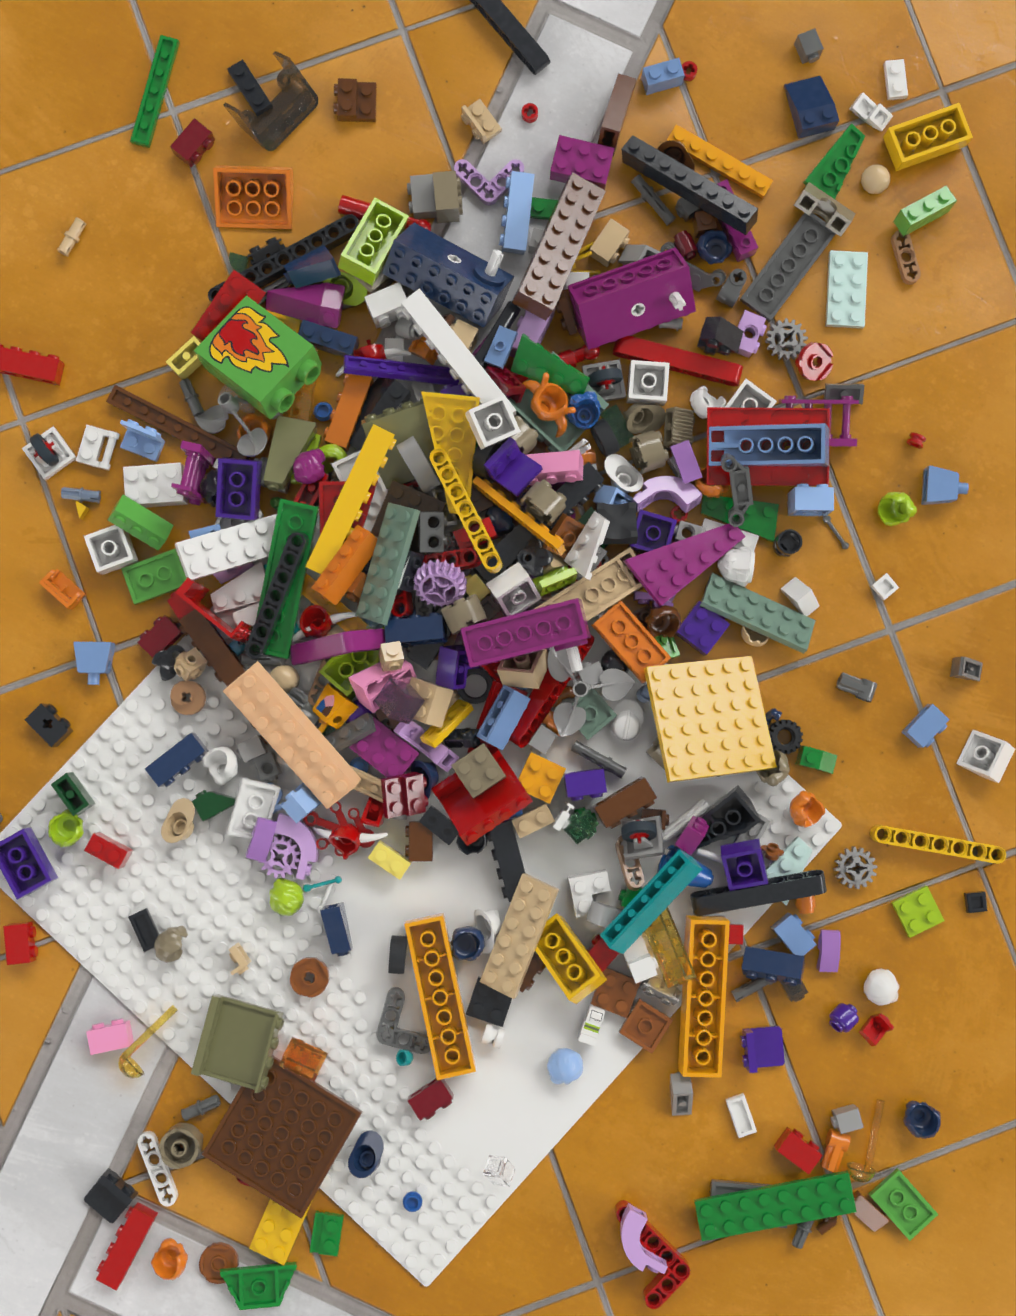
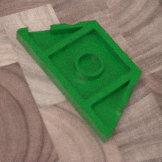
M288 1262L285 1265L278 1263L220 1269V1276L226 1282L228 1290L234 1297L239 1310L278 1307L281 1305L285 1291L288 1289L290 1280L297 1268V1262Z

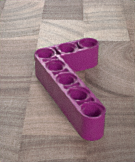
M385 628L346 631L291 645L292 665L311 663L353 652L379 650L380 645L385 643Z

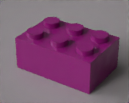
M559 135L550 170V180L566 183L573 172L605 190L614 148Z
M373 717L376 731L352 744L349 748L387 778L405 774L420 755V752L376 717Z

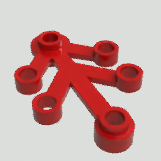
M339 801L336 802L339 805L337 811L333 810L332 806L330 807L331 812L335 813L339 824L320 818L316 811H312L303 818L307 826L318 825L332 831L344 824H348ZM355 807L349 809L348 817L354 820L358 831L374 834L372 830L366 829L364 824L360 823L359 809ZM352 810L357 811L356 817L351 816L350 812ZM309 815H312L314 817L313 822H309L307 820V817ZM320 838L316 842L317 848L320 850L326 849L331 844L327 838ZM320 840L326 842L325 847L319 845ZM375 841L360 843V846L362 848H369ZM335 848L334 851H335V854H336L337 856H343V855H344L343 853H342V854L338 853V852H337V849Z

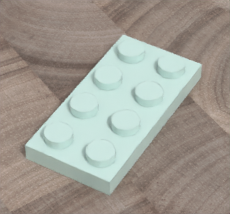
M830 250L825 326L861 329L865 327L868 252Z

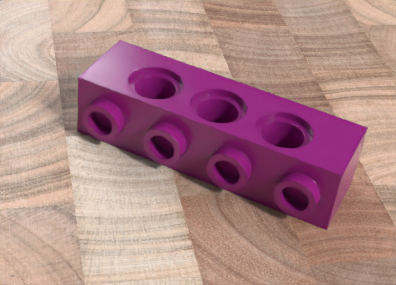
M727 179L717 183V185L734 194ZM718 219L728 242L732 245V252L737 262L755 255L758 245L751 230L747 235H744Z

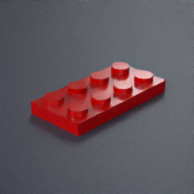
M233 269L190 333L203 341L246 295L259 304L266 292Z

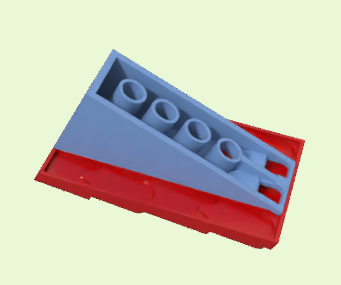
M707 407V485L731 486L729 472L724 471L720 463L722 455L729 453L743 466L749 467L751 486H797V484H809V486L828 484L829 486L830 408ZM791 444V447L786 450V445Z

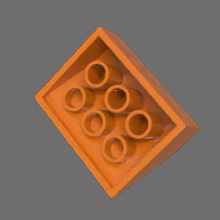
M217 165L213 168L216 227L292 229L293 167Z

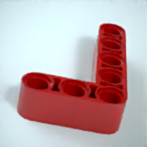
M463 548L424 555L422 565L423 563L428 564L430 560L433 561L435 559H439L440 562L446 560L449 564L450 558L455 556L456 562L454 567L460 566V570L478 567L482 561L476 550ZM474 553L475 558L469 563L468 556ZM402 590L399 595L396 593L391 610L394 616L409 618L412 615L413 602L411 592ZM404 604L405 611L400 614L399 608Z
M621 1200L615 1205V1213L620 1223L622 1215L619 1214L620 1211L626 1209L628 1203L631 1204L626 1200ZM647 1220L640 1234V1243L648 1251L665 1259L668 1266L664 1274L659 1272L643 1291L646 1305L650 1309H658L689 1277L690 1268L687 1260ZM650 1237L657 1238L656 1242L649 1243L647 1241ZM664 1251L671 1252L668 1257H663L662 1253ZM679 1265L685 1266L682 1271L676 1270ZM666 1279L671 1280L669 1285H663L662 1282ZM651 1294L658 1295L657 1298L653 1300L648 1298Z

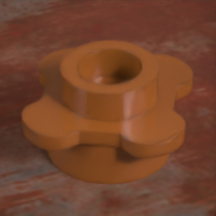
M775 843L761 846L762 851H764L763 855L768 860L775 861L778 860L779 856L784 855V851L780 850L779 846Z

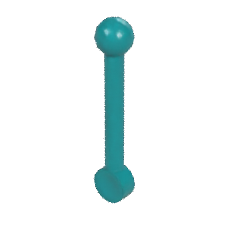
M336 876L335 879L317 884H305L303 890L309 892L313 888L324 885L339 884L342 878Z

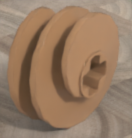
M189 680L186 682L180 681L171 690V704L180 714L194 715L203 709L206 703V694L200 684ZM186 694L192 695L190 697L191 701H185L187 698Z

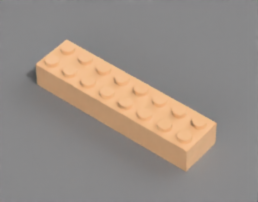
M258 661L223 690L226 696L326 809L330 808L357 786L361 780L358 774Z

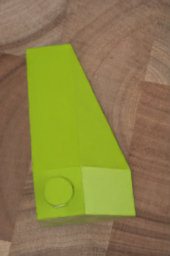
M379 650L353 652L331 657L319 673L352 701L356 694L348 677L379 663Z

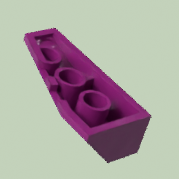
M323 282L300 288L287 287L268 290L265 310L310 321L322 326L338 328L341 323L345 285Z

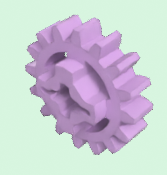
M278 836L274 837V842L272 841L269 850L271 852L270 860L266 858L265 862L259 861V863H264V866L261 868L262 870L268 869V876L274 873V878H278L279 874H281L282 878H285L286 872L292 875V868L298 869L296 862H300V858H297V855L301 854V852L296 851L298 844H291L292 838L286 841V836H282L281 840H279ZM277 844L286 845L287 848H280ZM283 853L284 857L282 860H277L278 854ZM292 853L293 859L290 864L288 860L289 855ZM272 866H280L283 870L275 869Z

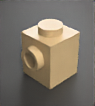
M400 641L381 644L378 655L382 672L402 669L404 655Z

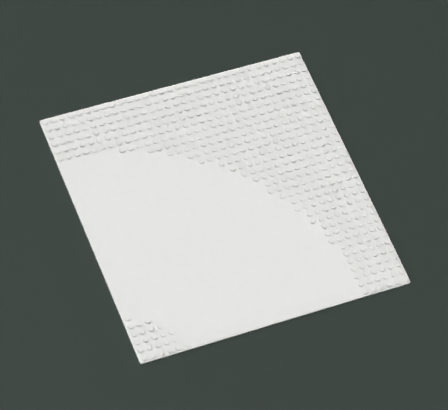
M441 483V485L435 487L434 489L443 488L442 483ZM420 486L415 487V488H417V491H420V492L423 493V491L421 490ZM486 511L481 512L479 515L481 519H485ZM456 514L455 517L458 524L445 530L444 536H453L454 531L464 527ZM505 534L500 538L492 540L494 547L505 538ZM433 536L430 542V547H434L437 544L435 536ZM457 541L451 544L452 550L460 549ZM312 544L310 556H311V554H312V552H313V549H314V547H315L314 544ZM429 552V554H435V553H441V552ZM268 558L258 560L253 563L254 565H256L262 561L263 565H265L268 562ZM307 568L306 573L317 581L321 574ZM476 570L471 572L472 576L474 574H477L478 577L482 580V582L486 585V581L476 572ZM556 590L554 592H551V596H555L556 594L560 593V591ZM345 593L340 602L356 613L358 603L347 599ZM491 594V599L497 604L496 600ZM303 595L301 596L297 616L299 628L301 614L307 607L314 605ZM413 597V609H415V597ZM420 600V602H424V607L420 611L426 615V612H429L430 609L426 607V600ZM539 600L523 612L533 610L545 601ZM254 604L215 613L213 606L210 610L231 628L235 629L237 624L232 613ZM608 609L604 610V611L601 612V613H602V614L606 613V612L608 611ZM597 616L587 621L590 634L594 636L595 640L582 661V665L589 661L591 665L598 661L601 665L602 656L608 650H612L591 626L598 620ZM377 623L372 629H380L385 625ZM214 625L227 644L235 640ZM461 632L458 633L455 645L464 644ZM185 635L177 644L183 647L185 652L194 648L191 644L193 640L189 635ZM311 636L305 637L297 641L293 645L318 638ZM402 647L404 659L412 664L416 678L435 684L438 661L433 660L429 668L425 670L407 657V648ZM178 651L173 652V658H176L180 653ZM240 654L239 656H237V658L240 660V662H241V659H242V654ZM291 655L288 659L281 658V665H290L297 670L300 676L297 688L301 689L308 696L322 660L292 665ZM253 659V660H270V659ZM206 664L204 671L198 678H191L189 680L202 686L206 694V703L198 713L183 715L173 708L170 693L173 686L180 681H184V679L176 674L172 679L163 681L160 677V666H156L0 833V841L24 828L31 827L58 879L17 900L0 869V888L191 1068L194 1064L213 995L220 994L283 1012L284 1025L278 1032L277 1038H279V1043L276 1050L273 1051V1056L363 1111L322 1182L320 1189L421 1284L427 1287L641 1051L642 1047L619 1033V1029L626 1018L605 1010L596 1046L578 1041V1034L589 1005H592L590 1002L594 991L577 1004L569 1001L547 967H545L540 975L536 973L533 978L535 982L529 991L525 989L522 993L519 990L517 997L511 1000L503 1027L468 1016L466 1011L478 976L482 977L491 952L488 954L482 952L473 961L457 960L453 956L476 1064V1072L445 1078L444 1080L454 1094L451 1100L452 1103L444 1109L442 1107L435 1111L436 1114L430 1119L426 1120L424 1118L420 1121L407 1100L409 1095L436 1078L431 1050L426 1054L412 1052V1063L407 1066H400L396 1061V1055L399 1050L403 1049L381 1044L376 1036L387 993L393 987L401 988L405 994V1001L397 1028L427 1035L408 939L404 974L388 973L391 936H407L404 924L408 920L444 913L451 942L455 929L466 926L475 927L474 911L476 909H482L483 911L498 910L501 924H503L511 902L508 901V898L504 899L501 887H504L503 879L499 880L496 868L500 867L498 860H493L491 852L494 849L493 841H488L487 846L480 853L466 855L459 850L456 843L457 837L450 845H447L433 833V861H412L399 880L368 859V856L380 840L405 856V845H409V837H405V827L409 825L410 821H419L426 812L407 816V820L387 819L384 817V822L379 828L364 824L365 828L372 830L374 834L385 832L388 834L387 837L375 840L371 847L362 848L360 846L357 852L349 855L347 860H344L343 856L335 854V847L330 844L324 850L319 849L317 862L310 861L309 864H312L311 873L304 880L296 878L298 869L292 868V875L286 872L284 879L297 882L302 890L305 884L313 885L328 881L330 875L333 874L342 878L341 883H333L325 906L344 902L353 948L349 951V954L344 956L332 954L321 913L317 911L328 885L313 888L309 892L303 890L304 903L295 914L282 916L274 912L269 904V891L273 888L274 882L282 878V876L279 874L278 878H274V873L268 876V869H261L264 863L246 858L245 854L251 840L226 834L234 806L207 821L201 820L195 808L194 830L190 837L176 843H168L162 838L161 827L172 805L178 799L186 798L192 802L196 799L195 795L203 790H206V792L215 791L236 798L242 778L264 783L268 782L267 780L261 781L253 760L244 763L243 760L238 758L236 753L238 749L237 744L261 734L252 727L248 719L223 692L227 686L223 681L219 682L215 677L214 673L216 671L214 668ZM243 665V666H244V667L246 668V670H247V669H249L252 665ZM264 665V668L270 674L279 665ZM630 669L627 674L633 678L635 684L622 699L610 701L602 695V687L595 688V690L613 711L615 706L625 699L634 700L642 707L643 722L641 732L634 743L630 745L616 743L610 734V721L589 740L579 730L565 737L557 735L545 755L543 753L539 755L566 768L564 773L601 768L571 751L575 741L578 740L582 744L608 758H613V761L626 767L627 770L622 779L606 770L604 774L607 793H603V797L591 798L590 795H585L583 800L572 801L571 797H566L564 778L562 777L550 804L529 794L533 802L523 809L524 814L546 803L555 820L561 808L563 810L566 808L565 802L567 801L574 806V809L585 807L586 810L590 809L592 813L595 812L592 807L593 805L642 776L646 778L657 796L654 799L655 803L646 809L666 810V814H669V825H671L700 800H705L710 808L739 785L752 801L757 813L771 821L760 838V845L775 843L779 846L780 850L784 851L798 836L813 850L806 866L842 827L841 822L827 809H825V814L816 824L806 828L796 825L790 815V802L801 791L806 790L789 775L784 781L773 787L763 783L756 771L667 783L665 770L646 753L653 745L652 742L658 737L651 701L643 703L636 696L637 691L642 686H645L647 682L642 684ZM577 672L574 673V675H573V676L575 677V679H576V676H578ZM474 674L466 679V687L464 689L469 696L479 697L486 691L487 684L482 676ZM323 675L319 677L321 685L325 686L329 683V680ZM570 679L566 686L573 688L574 683L572 679ZM409 684L398 692L403 701ZM317 685L315 689H319L318 693L316 695H312L314 703L317 702L321 691H323V688H320ZM527 688V689L525 690V691L529 692L528 695H527V697H529V695H530L531 692L533 691L532 688ZM186 694L187 698L185 701H191L190 697L192 695ZM355 696L352 699V701L357 700V696ZM575 696L573 699H571V698L563 699V700H562V703H563V702L573 703V702L575 701L576 696ZM307 701L302 709L316 715L313 712L314 706ZM485 702L472 704L474 710L455 729H476ZM401 708L394 712L399 721L404 718V715L400 714ZM372 712L371 715L377 718L376 712ZM410 718L425 730L432 726ZM385 719L382 723L389 728L386 724L389 720ZM328 725L322 735L325 737L337 729ZM190 733H196L209 751L214 748L228 747L236 755L238 764L236 776L222 786L214 782V778L209 774V769L203 766L202 761L191 764V769L184 775H177L174 778L176 781L168 787H165V785L158 787L145 768ZM508 741L503 750L499 748L498 750L518 778L530 752H534L530 750L531 745L529 744L524 748H520L511 741ZM269 743L265 744L268 752H274L277 759L279 754ZM464 745L462 748H449L459 756L458 760L468 754V748H465ZM349 747L338 752L349 765L354 758L360 757ZM414 747L417 751L420 752V755L416 758V760H420L423 763L433 762L420 750ZM271 763L264 765L266 773L270 774L273 771ZM278 763L282 774L278 775L279 779L272 782L274 785L280 786L283 791L282 799L279 802L281 804L286 802L285 797L292 790L295 791L303 782L291 768ZM369 764L367 773L380 779L387 778ZM436 764L439 774L438 783L455 773L453 768L446 772ZM411 766L405 772V774L411 773ZM74 772L96 804L78 815L83 820L84 835L75 844L69 847H60L49 838V821L68 808L51 784L65 773ZM354 789L342 797L339 802L342 805V812L348 824L356 827L354 820L348 817V811L354 807L358 808L361 818L369 796ZM431 790L426 811L432 805L450 819L441 802ZM322 803L313 810L319 814L320 818L339 824L335 813L331 812L330 808L326 809ZM337 803L332 805L333 810L337 811L339 809ZM282 808L273 814L271 820L277 821L279 813H288ZM572 808L568 811L570 814L568 818L571 819L566 829L561 828L560 831L555 829L551 823L529 835L519 838L513 825L525 873L559 889L548 919L556 913L564 917L586 949L592 945L591 940L598 933L601 934L606 927L587 921V916L576 918L568 877L606 869L611 891L592 894L593 901L623 909V906L619 904L618 896L621 889L625 890L626 884L615 843L622 835V821L640 819L641 808L637 810L638 814L630 819L626 817L621 819V824L613 829L604 827L596 814L598 823L595 824L597 832L582 837H577L571 817V814L575 812ZM352 810L350 812L351 816L356 817L357 811ZM309 815L307 817V820L309 822H313L314 817L312 815ZM318 825L309 826V827L311 828V830L313 831V833L315 834L317 840L320 839V838H324V837L318 835V834L313 830V827H317V828L323 829V830H329V829H327V828H324V827H321V826H318ZM683 829L667 842L663 840L664 854L667 855V853L669 852V850L667 849L668 846H676L675 843L678 839L676 836L679 833H681ZM101 832L133 849L125 867L117 869L84 851L93 833ZM274 833V837L278 836L279 840H281L282 836H285ZM738 834L701 848L721 855V845L732 844ZM286 836V841L291 839V837ZM293 839L291 844L295 845L297 842ZM320 840L319 845L325 847L326 842ZM277 844L280 848H287L286 845ZM696 850L690 856L712 870V875H714L712 884L706 888L687 886L642 933V937L646 936L650 945L647 948L650 955L653 954L659 968L656 969L658 973L656 977L663 980L660 987L663 988L665 982L678 987L679 991H681L679 998H677L679 1002L671 1006L665 1005L660 1001L661 999L655 996L650 997L638 988L630 1012L639 998L668 1017H671L681 1006L686 915H694L690 894L696 891L728 886L723 864L696 855ZM270 851L268 852V855H267L268 860H270V858H271V852H270ZM283 853L278 854L276 859L282 860L284 857ZM292 853L289 855L288 860L290 864L293 859ZM662 855L639 859L645 879L643 888L657 874ZM764 857V862H765L766 868H767L773 861H772V860H768V859H766V858ZM625 859V864L628 867L635 866L634 860ZM272 866L275 869L283 870L280 866ZM633 875L631 882H635V885H637L639 880H635ZM773 903L703 916H724L730 921V924H743L744 936ZM148 908L159 934L170 927L184 926L188 936L186 938L182 937L181 949L183 953L179 960L168 963L163 962L156 957L155 948L144 952L128 916ZM239 942L252 962L247 965L249 969L241 975L238 973L232 975L230 972L238 967L239 964L232 961L228 949ZM728 944V953L736 944ZM619 953L607 968L632 977L624 955ZM306 957H317L326 964L329 970L330 980L326 989L320 995L312 998L297 994L290 984L293 966L299 960ZM307 972L305 980H310L311 982H313V978L315 975L313 973L310 974L309 972ZM396 992L395 995L391 994L393 1004L388 1003V1006H394L398 1009L399 1006L395 1004L398 998L401 999L399 992ZM390 1010L386 1012L385 1018L392 1021L396 1018V1013ZM383 1022L382 1025H386L385 1032L380 1034L382 1039H386L387 1036L390 1037L388 1034L389 1026L393 1028L394 1025H387ZM486 1024L492 1025L495 1029H505L500 1049L495 1048L490 1043H481ZM403 1034L399 1037L398 1041L400 1044L405 1045L409 1042L410 1038L408 1035ZM413 1037V1043L411 1047H414V1043L419 1044L420 1049H423L424 1046H428L425 1040H422V1042H416V1037ZM560 1048H568L579 1053L583 1060L582 1075L567 1085L565 1083L554 1084L550 1080L547 1069L549 1057ZM200 1075L230 1104L241 1087L240 1085L213 1077ZM369 1130L376 1131L382 1137L384 1143L380 1165L370 1176L357 1178L350 1173L348 1168L349 1156L362 1133ZM410 1191L418 1192L422 1197V1206L416 1212H409L403 1206V1198Z

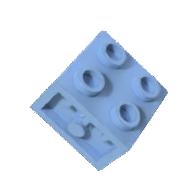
M128 419L127 422L121 420L120 424L127 431L120 448L157 462L165 444L161 434L148 426L144 429L133 420Z

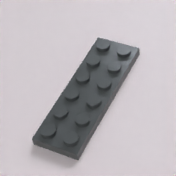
M804 213L740 298V301L760 316L766 318L768 322H771L836 233L825 227L826 222L814 213H811L810 216Z

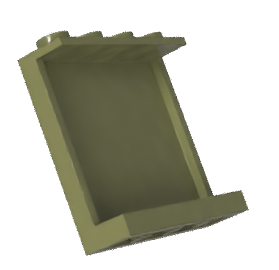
M422 397L418 402L408 401L401 404L402 407L387 408L383 410L382 414H369L364 417V420H361L366 437L373 424L395 434L394 439L397 441L392 451L388 449L385 455L388 457L384 468L379 467L378 469L386 489L390 488L392 480L401 484L415 480L396 446L412 436L415 437L436 473L429 458L431 451L434 450V445Z
M220 994L213 995L191 1074L196 1076L206 1075L255 1090L254 1093L263 1091L268 1085L269 1077H267V1074L274 1062L272 1055L279 1043L277 1036L279 1030L284 1025V1018H282L284 1013Z

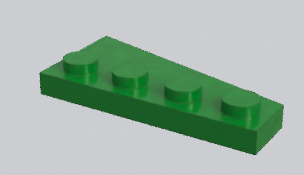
M851 123L803 183L807 185L810 182L835 199L865 135Z
M524 333L522 334L512 364V372L538 382L542 381L543 374L546 372L549 374L548 383H554L565 392L573 395L585 393L589 377L570 364L560 360L555 354L545 350L542 345L535 343Z
M703 494L700 514L729 524L728 512L733 507V500L730 497L720 496L716 498L707 497ZM753 501L754 505L748 507L744 513V523L738 528L774 542L779 504Z

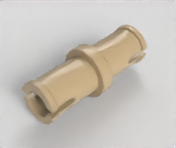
M76 217L69 231L64 233L65 237L59 248H57V251L62 255L68 257L74 244L79 242V236L87 225L83 220Z

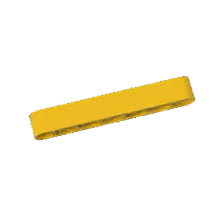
M442 448L432 450L429 457L485 569L490 573H497L502 568L500 556L447 453ZM444 456V460L441 463H436V457ZM446 473H453V477L450 480L444 479ZM455 490L462 491L459 497L452 496ZM464 507L471 508L470 513L466 515L461 514V510ZM473 524L480 525L479 530L476 532H471L470 527ZM482 541L489 543L486 549H479V544ZM492 558L498 560L497 565L494 567L487 565L488 561Z
M875 825L870 829L871 839L879 843L1000 864L1006 859V852L1000 846L883 825ZM879 829L884 831V836L881 839L877 837ZM899 832L903 834V840L901 842H897L896 835ZM920 835L922 843L917 846L915 839ZM937 839L941 842V846L938 849L934 847ZM958 842L960 849L955 853L953 846ZM977 846L979 852L974 856L972 850ZM996 849L998 855L993 859L991 853Z

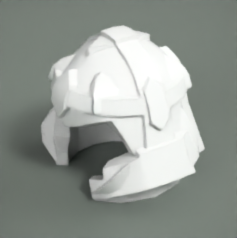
M749 545L729 550L718 560L717 565L720 573L726 580L745 587L748 583L752 582L755 552L751 550Z

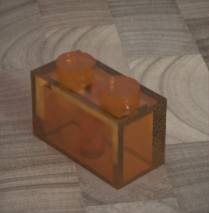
M292 1037L279 1066L315 1082L328 1053L318 1047L305 1043L301 1039Z

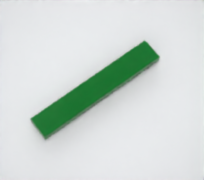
M160 35L130 139L132 144L147 148L151 146L180 44L178 39Z

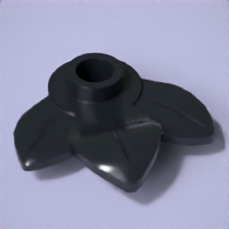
M538 538L527 541L525 548L521 549L516 556L517 562L534 577L543 576L542 566L550 564L554 558L549 550L542 548L543 542ZM525 555H528V561L525 560Z
M172 645L167 650L159 651L152 659L154 665L160 666V677L163 681L170 680L176 676L174 669L176 658H173L172 654L175 651L179 653L185 652L184 648L180 645Z

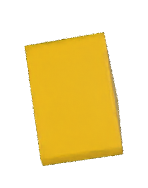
M76 501L79 518L83 520L89 508Z

